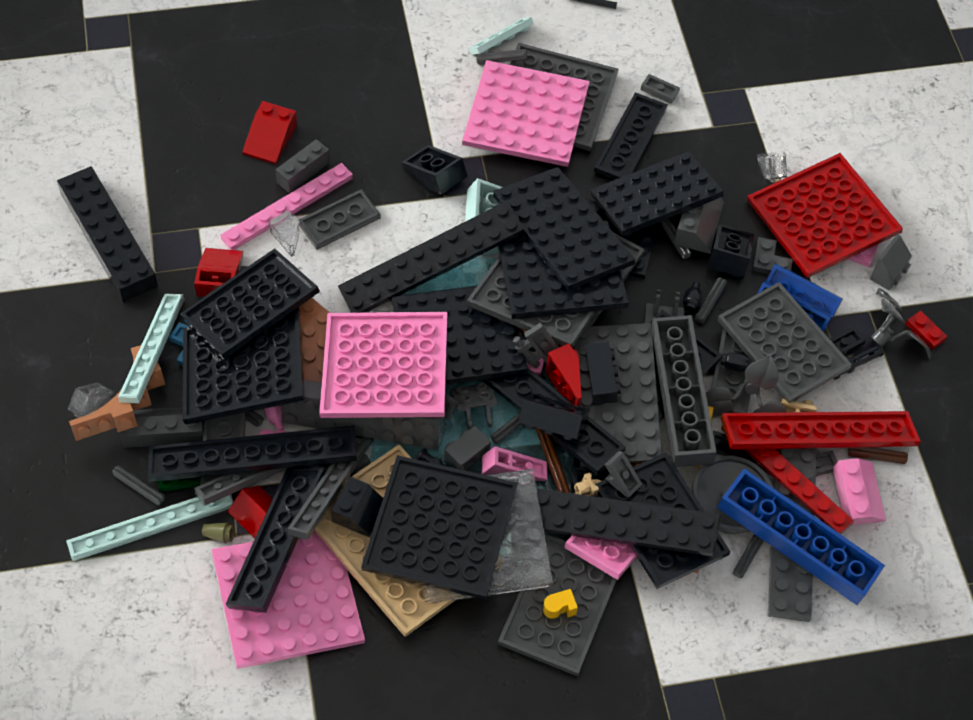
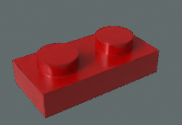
M919 311L906 321V325L932 350L946 341L948 337L922 311Z

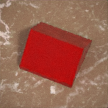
M259 485L241 490L228 513L255 539L273 498Z

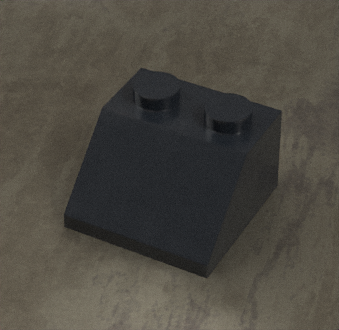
M349 477L331 510L332 522L370 538L383 497L369 484Z

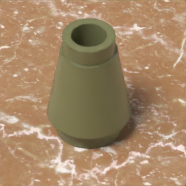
M230 523L203 525L202 536L223 543L232 542L234 539L235 527L230 525Z

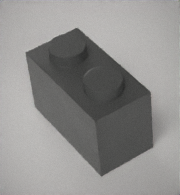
M476 426L470 430L466 429L456 441H451L446 445L444 459L453 468L466 471L491 450V441Z

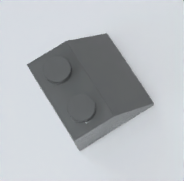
M897 234L880 255L870 277V280L887 290H890L893 285L897 286L902 279L901 274H906L911 267L909 262L912 255L901 235Z

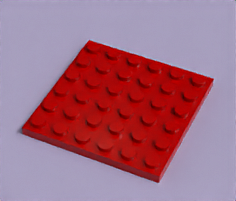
M841 153L747 196L749 204L807 278L880 244L903 231L902 226Z

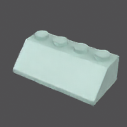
M477 178L467 189L465 221L499 205L493 197V191L503 187ZM498 246L482 255L499 253Z

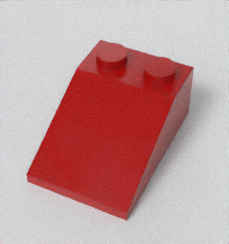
M262 101L254 116L242 154L277 164L297 126L296 111Z
M568 343L548 352L545 373L556 391L574 405L580 406V358L578 352L572 349Z

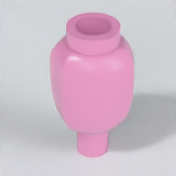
M281 405L263 409L266 418L272 425H275L277 431L285 430L282 423Z

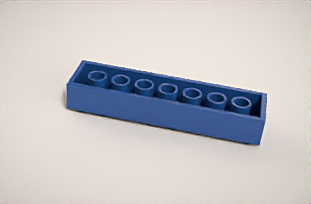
M745 468L717 506L723 513L856 605L865 597L885 567L879 560Z

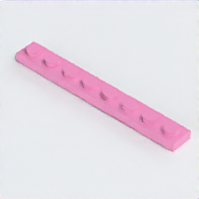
M340 163L220 235L221 240L230 250H235L353 179V174L343 163Z

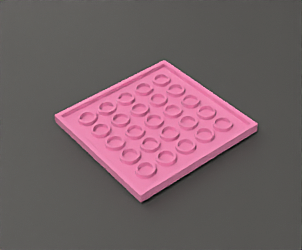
M486 60L462 145L568 167L590 81Z
M447 312L328 313L320 418L445 417Z
M313 531L308 540L298 538L266 613L229 609L226 605L253 542L212 549L211 553L236 669L365 643L348 571L315 531Z

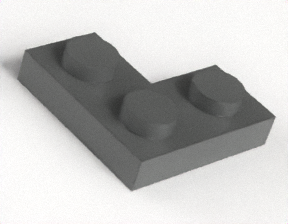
M758 237L752 271L770 274L774 264H778L791 271L793 259L775 256L777 241Z

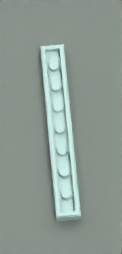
M164 294L118 396L119 403H140L184 302L183 294Z
M230 494L204 506L200 499L195 497L66 540L72 561L228 510L233 504V499Z

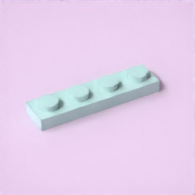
M522 18L469 48L471 55L488 53L489 48H496L502 45L503 40L513 39L516 37V33L527 31L529 29L528 26L534 24L532 18Z

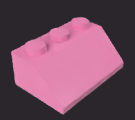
M859 458L839 460L833 467L841 508L854 520L853 525L886 521L873 463Z

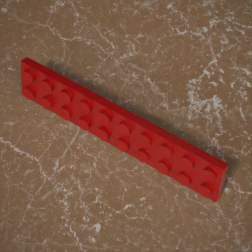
M908 411L722 413L720 418L730 449L919 446L921 442Z

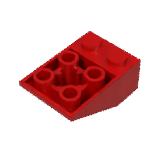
M205 248L197 267L194 282L196 296L205 297L240 272L243 251Z

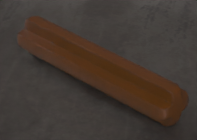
M870 447L848 448L849 457L906 464L908 460V453Z

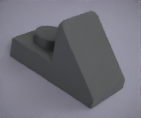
M618 451L605 463L610 473L605 478L606 481L626 497H630L642 485L624 452Z

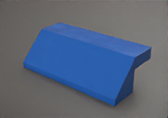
M774 264L767 280L762 283L758 293L780 282L824 332L843 298L778 264Z

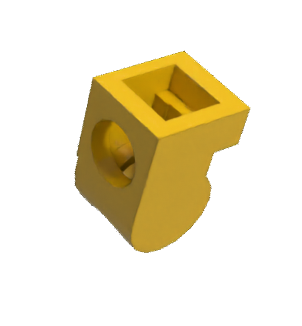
M571 589L546 597L543 606V613L546 617L554 619L565 612L568 617L577 614L578 607Z

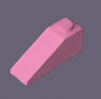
M495 446L482 456V474L505 480L546 481L547 461Z

